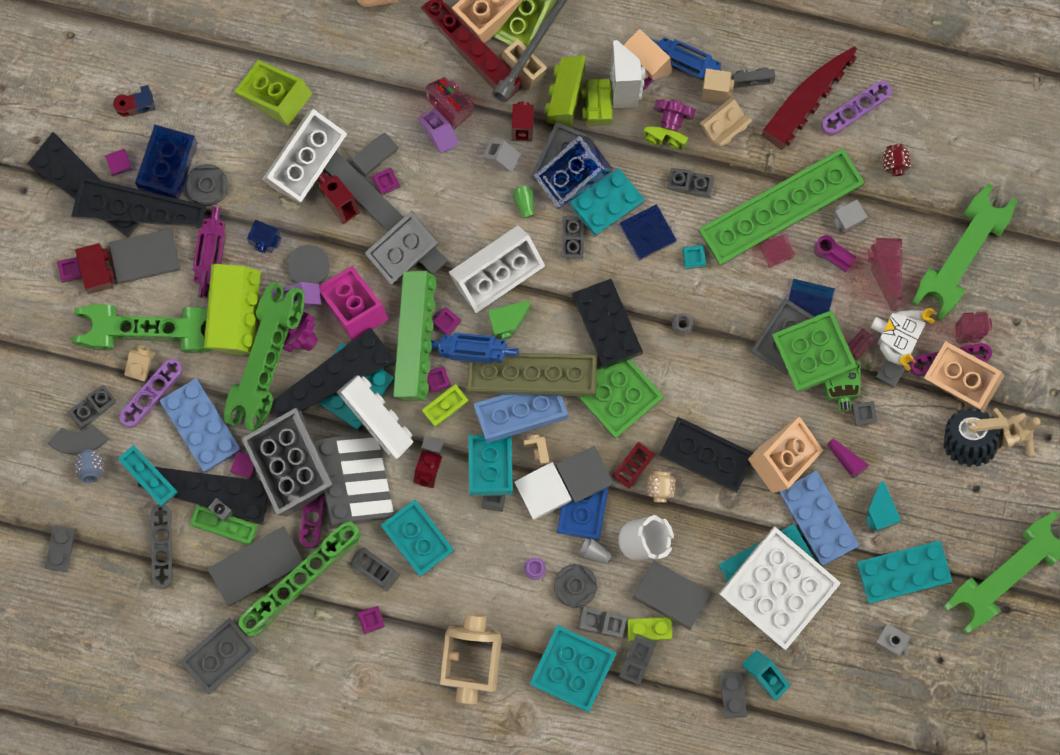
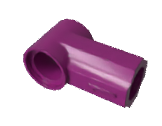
M828 235L821 236L814 245V253L817 257L826 259L845 273L856 258L855 255L838 245ZM820 244H827L829 251L822 250Z

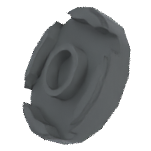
M203 164L194 168L187 176L186 181L187 193L194 202L206 206L216 205L222 201L227 194L229 186L225 173L219 167L211 164Z
M309 244L300 246L288 258V273L295 283L320 284L329 274L330 264L328 256L317 246Z
M568 565L557 574L554 582V591L558 600L564 605L572 608L583 607L589 604L595 597L597 579L586 566Z

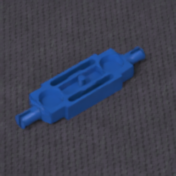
M665 37L660 42L651 39L670 56L672 61L681 65L679 66L671 62V67L701 81L704 79L706 69H721V62L712 59L711 55L676 39L672 41ZM677 46H681V47H683V48H685V49H687V50H690V51H692V52H694V53H696V54H698V55H701V56L705 57L706 59H703V58H701V57H699V56H696V55H694V54H692V53H690V52H688V51H685V50H683V49H681V48H679V47H677ZM690 69L699 72V74L690 71Z
M454 333V335H443L440 341L431 340L432 349H439L440 356L450 358V360L491 364L492 362L502 363L505 356H519V348L507 347L505 340H497L495 336Z

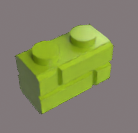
M587 79L586 86H582V99H586V106H582L583 119H587L588 126L612 125L611 79Z

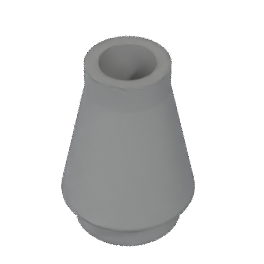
M584 538L578 550V554L582 555V558L604 564L608 563L612 555L611 552L607 551L592 538L590 540Z

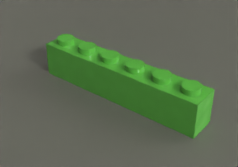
M428 271L403 272L393 396L401 401H426V394L429 391L427 379L430 372L429 353L432 350L431 332L434 327L432 313L435 309L434 290L437 287L435 276Z

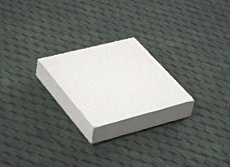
M553 462L515 481L534 521L573 501Z

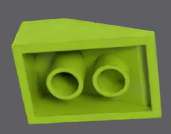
M522 0L493 37L509 45L518 39L527 47L557 0Z
M260 60L255 63L234 91L236 95L266 115L289 126L313 94L302 79Z

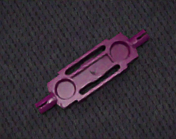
M212 206L211 218L203 220L202 229H199L193 264V271L195 272L193 281L200 285L198 293L200 298H207L212 264H215V262L216 264H222L226 224L219 219L221 208L218 206Z

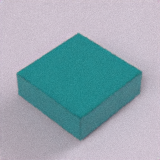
M703 245L682 247L685 270L706 267Z

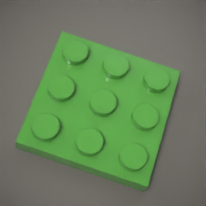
M832 310L772 334L797 393L857 369L855 360Z
M631 359L605 369L601 366L597 370L596 397L577 396L615 440L664 398Z

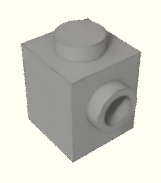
M491 139L482 158L498 170L512 172L521 153L505 141Z
M855 200L849 204L844 202L837 206L832 222L837 230H841L842 234H845L864 224L868 217L858 200Z
M886 624L874 645L897 658L900 654L905 655L910 646V643H908L910 636Z

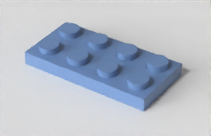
M197 378L159 400L204 473L241 451Z
M501 395L473 404L486 443L569 419L562 396Z
M817 471L794 482L789 489L779 491L781 498L819 565L824 566L860 546Z

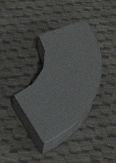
M90 425L87 429L79 432L61 428L49 441L48 445L62 453L81 454L82 451L87 449H98L109 438L94 425Z

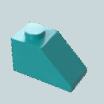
M885 481L877 485L866 512V524L869 529H873L874 533L897 525L901 521Z
M757 649L741 664L750 677L775 701L791 686L772 660Z

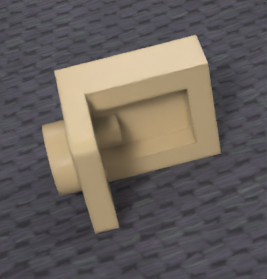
M135 346L129 352L124 375L145 382L148 377L151 359L155 356V351H151L147 346Z

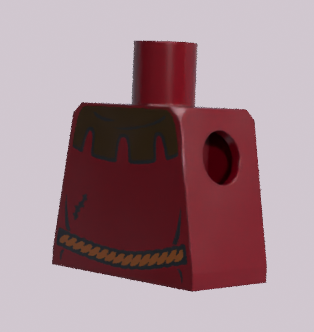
M324 173L319 176L317 181L320 184L319 189L322 196L343 225L360 213L353 194L337 175L330 177L328 173Z

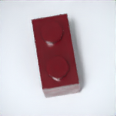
M521 101L513 104L512 141L532 142L534 105H530L529 102Z
M97 243L75 249L87 293L92 294L113 288L112 281L115 280L112 268L108 269L106 262L110 260L107 248L103 249L101 244Z

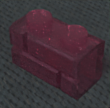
M973 312L963 313L955 324L956 342L958 344L968 343L969 341L977 343L981 342L985 336H988V332L992 331V320L988 318V314L986 312H976L975 314Z

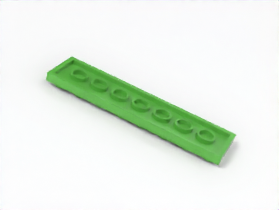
M842 148L699 228L698 232L719 266H722L862 187L865 182Z

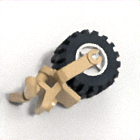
M968 408L967 411L962 409L958 411V414L954 413L951 415V419H948L943 446L946 449L947 456L951 455L950 459L952 461L957 460L959 465L967 464V467H972V465L979 467L981 463L987 464L989 459L992 460L995 457V453L1023 441L1025 442L1026 455L1031 457L1035 453L1033 433L1034 429L1040 424V419L1034 417L1025 425L1027 419L1025 413L1011 416L1007 420L997 408L992 410L991 417H989V413H982L980 409H976V411H972V408Z

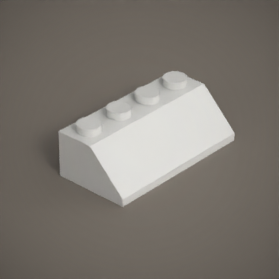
M618 40L613 41L610 64L612 108L638 107V101L642 100L645 67H641L638 57Z
M316 110L308 111L262 178V181L276 191L298 202H302L347 133Z
M517 225L449 271V274L458 290L474 312L477 313L545 267V264L530 236Z
M357 375L339 389L337 393L390 458L397 459L413 443L411 440L413 435L405 426L402 428L397 423L399 418L392 410L388 411L383 406L385 403L384 399L378 393L374 395L369 389L372 386L364 376L360 378Z

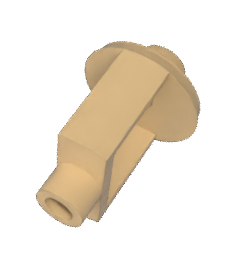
M465 613L464 625L449 626L445 633L440 685L457 687L455 701L459 703L477 704L479 690L494 692L497 689L502 638L499 631L486 628L487 616L483 614ZM454 638L493 642L489 681L450 676L451 660L458 661L459 652L452 651Z

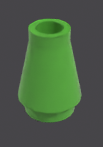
M529 186L514 189L513 198L522 214V218L534 216L533 190H530Z

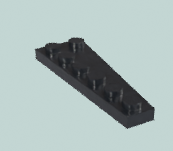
M54 132L51 133L27 163L30 168L74 200L76 199L81 176L100 180ZM105 221L127 238L139 225V223Z
M81 176L71 218L202 227L206 205Z
M370 327L275 398L271 411L277 418L294 408H298L299 411L303 412L310 406H314L331 395L337 394V391L355 376L359 375L360 378L363 376L366 378L372 374L374 375L396 363V359Z
M155 467L178 492L173 498L206 508L217 498L232 510V516L264 525L268 494L261 481ZM138 482V487L144 489Z

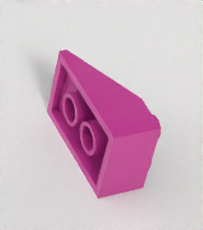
M353 266L319 285L321 297L351 341L370 327L373 330L388 321L382 303Z

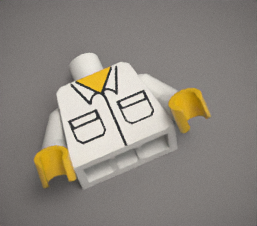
M927 308L924 311H898L891 314L888 322L876 317L871 329L881 333L877 343L880 345V350L885 358L892 363L903 365L905 370L909 371L911 368L907 363H915L911 353L926 324L923 321L926 320L929 324H934L935 320L929 318V316L932 314L937 315V313L932 308Z

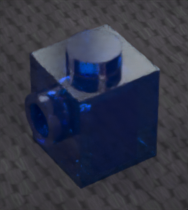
M258 220L254 221L247 237L248 243L261 253H266V251L272 253L274 248L277 249L282 239L279 229Z

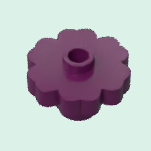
M656 99L653 110L663 113L661 128L678 132V128H681L683 119L693 120L696 109L685 106L677 100L666 101Z
M303 312L299 325L295 329H289L283 346L285 351L291 352L293 349L297 350L299 348L310 351L316 346L318 338L313 332L315 327L313 323L314 317L309 313Z

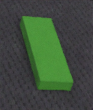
M196 505L189 524L192 527L245 545L253 543L259 527L256 524L230 516L224 522L208 508Z

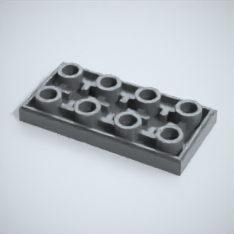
M283 526L207 569L227 606L230 607L291 573L303 562V559Z

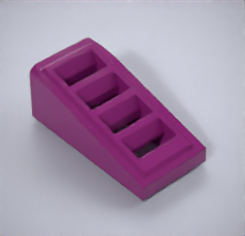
M834 438L827 444V447L853 479L868 468L869 465Z

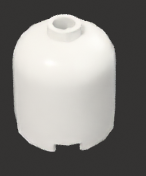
M652 515L627 522L620 530L618 543L620 550L630 560L661 559L671 552V538H674L672 527L666 519Z

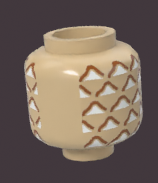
M653 471V475L648 476L647 495L653 497L654 502L667 503V498L674 497L675 478L670 476L671 472Z

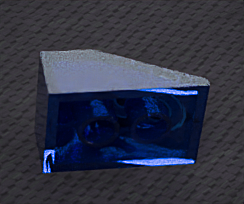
M579 135L540 169L534 177L559 209L597 184L613 168L590 137Z

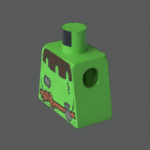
M855 361L857 365L856 370L821 384L827 402H838L840 413L852 411L850 400L857 399L860 395V361Z

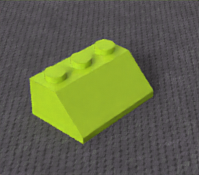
M586 56L563 57L560 64L555 65L553 76L557 78L555 84L551 83L549 96H552L551 103H546L544 115H547V123L556 124L557 121L572 127L585 73Z

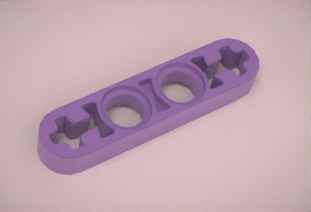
M879 81L826 116L821 125L823 133L828 136H834L887 101L892 92L890 84L885 81ZM879 88L881 90L886 89L885 95L881 93L874 99L873 96L877 94ZM867 98L870 100L871 105L864 108L860 105L859 100ZM849 109L853 111L854 117L846 119L843 117L842 112ZM839 118L840 121L836 123L835 129L832 127L827 128L828 122L832 124Z
M168 359L126 405L120 413V420L124 426L128 428L136 427L183 373V367L178 360ZM170 365H171V366L177 365V366H176V369H177L178 371H177L176 373L171 372V373L168 375V378L171 379V380L168 382V381L166 380V378H165L164 376H162L161 374L164 373L165 376H166V375L169 373V371H170V370L168 369V366H170ZM156 380L164 381V388L160 391L153 389V383ZM142 396L150 398V404L146 407H141L138 403ZM136 405L142 413L139 414L137 411L133 415L135 420L133 422L130 420L126 422V414H133L135 411L133 406Z

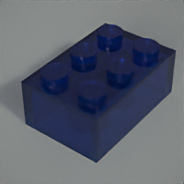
M154 124L135 181L137 188L180 199L198 145L196 137Z

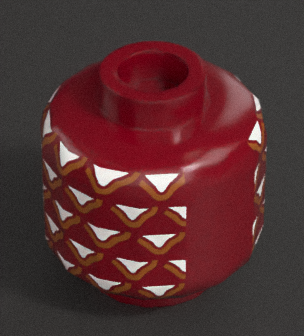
M902 144L887 146V150L882 153L884 170L892 173L894 177L905 175V171L911 167L909 150L903 147Z

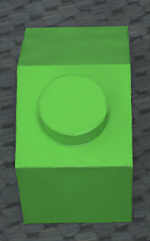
M530 300L488 310L492 332L496 339L508 340L512 338V335L516 334L530 311Z

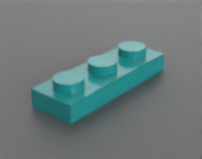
M135 445L131 446L118 458L120 463L161 507L178 493Z

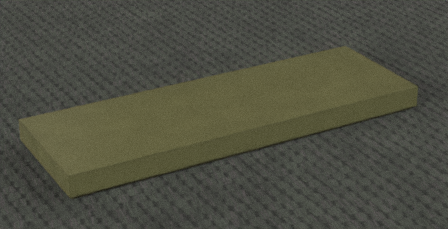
M519 353L518 357L505 356L502 363H468L467 394L596 397L597 355Z

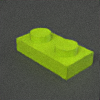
M455 384L422 409V412L436 428L465 406L469 400Z
M667 617L627 620L628 642H633L636 634L654 641L672 640V622Z

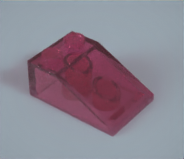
M876 238L875 242L870 245V250L867 251V262L871 263V271L891 311H896L902 302V239Z

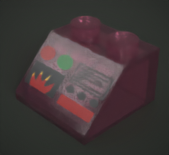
M443 77L426 86L427 100L456 129L474 113V102L468 95L465 94L463 96L458 91L459 87L453 80L449 81L446 77Z

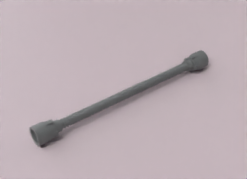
M557 0L508 77L503 81L500 80L495 87L492 95L496 100L503 103L507 102L515 89L513 85L517 76L567 0Z

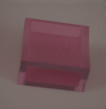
M785 234L759 244L769 268L794 258V252Z
M863 328L848 343L855 361H858L874 342L873 335ZM863 339L864 342L857 348L856 351H854L853 349H854V348L861 342V340Z

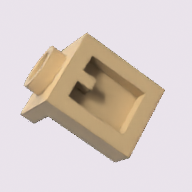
M540 435L527 437V440L523 441L524 448L537 447L538 449H534L536 462L540 461L541 467L549 464L545 437L540 438Z

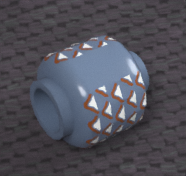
M91 449L82 451L75 458L76 476L85 483L98 481L104 473L103 457Z

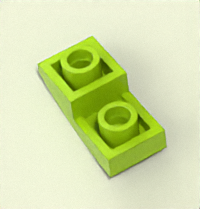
M645 127L643 132L645 140L654 146L658 145L661 147L666 140L670 147L674 149L679 148L683 151L688 143V137L666 128Z

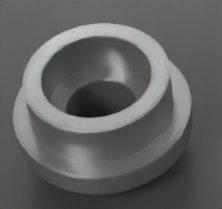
M682 313L674 317L672 327L676 333L686 335L693 329V319L689 315ZM683 321L687 324V326L685 328H681L679 326V322Z

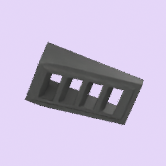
M364 547L350 564L386 591H389L400 576L395 569ZM367 556H369L370 558L368 559V561L365 563L363 567H361L360 565L362 564V562L365 560ZM374 561L377 562V563L374 565V567L371 569V571L368 572V569H369L370 566L373 564V562H374ZM381 567H384L383 570L380 572V574H379V575L377 576V578H376V577H375L376 573L379 571V569H380Z

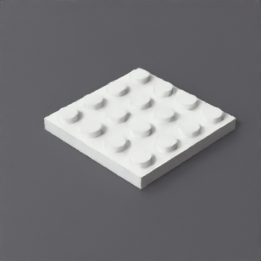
M773 527L718 594L781 648L786 650L841 583L779 529Z

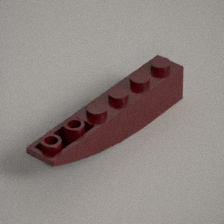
M429 0L421 7L422 11L449 43L493 90L500 80L503 81L508 77L511 70L443 0ZM518 77L513 85L515 89L509 99L521 90V80Z
M854 46L841 53L803 81L765 126L761 136L781 150L785 145L789 147L796 138L794 133L798 129L802 130L808 122L806 119L810 113L814 115L821 104L818 102L822 97L826 99L833 90L831 88L834 82L839 83L845 74L843 70L846 66L851 67L857 59L855 54L858 48Z

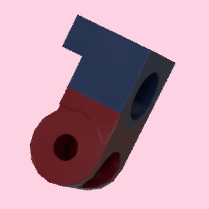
M148 85L141 86L140 93L129 96L124 94L118 95L113 101V106L117 113L122 117H129L156 110L152 92Z

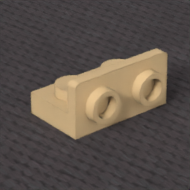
M730 98L700 122V125L711 143L721 147L728 144L737 133L744 131L752 120L744 115L736 100Z

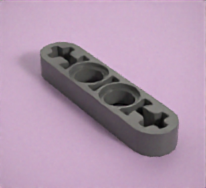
M157 504L151 510L152 580L155 586L160 589L170 587L173 582L172 513L168 506L164 505L161 507ZM160 509L167 513V515L163 516V523H168V526L159 525L155 527L156 523L160 524V518L156 516ZM159 530L167 531L168 537L165 541L161 542L156 539V533ZM161 551H165L168 554V559L164 563H159L156 560L157 554ZM157 566H169V569H164V575L168 577L164 584L157 580L158 577H161V570H156Z

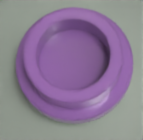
M531 558L525 563V574L530 579H540L546 572V565L539 558Z

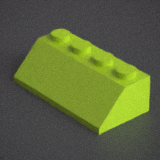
M212 264L204 348L233 356L251 353L255 341L260 270L247 266Z

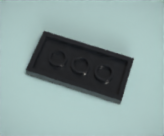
M612 279L572 293L573 300L603 369L643 354V350Z
M678 417L659 456L737 493L751 465L748 458L753 452Z

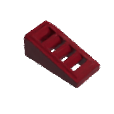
M639 441L612 476L629 489L656 454ZM638 449L648 456L646 460L636 453ZM635 457L642 463V466L637 465L631 458ZM626 464L631 465L637 472L633 473L626 467ZM622 470L632 477L630 481L620 474Z

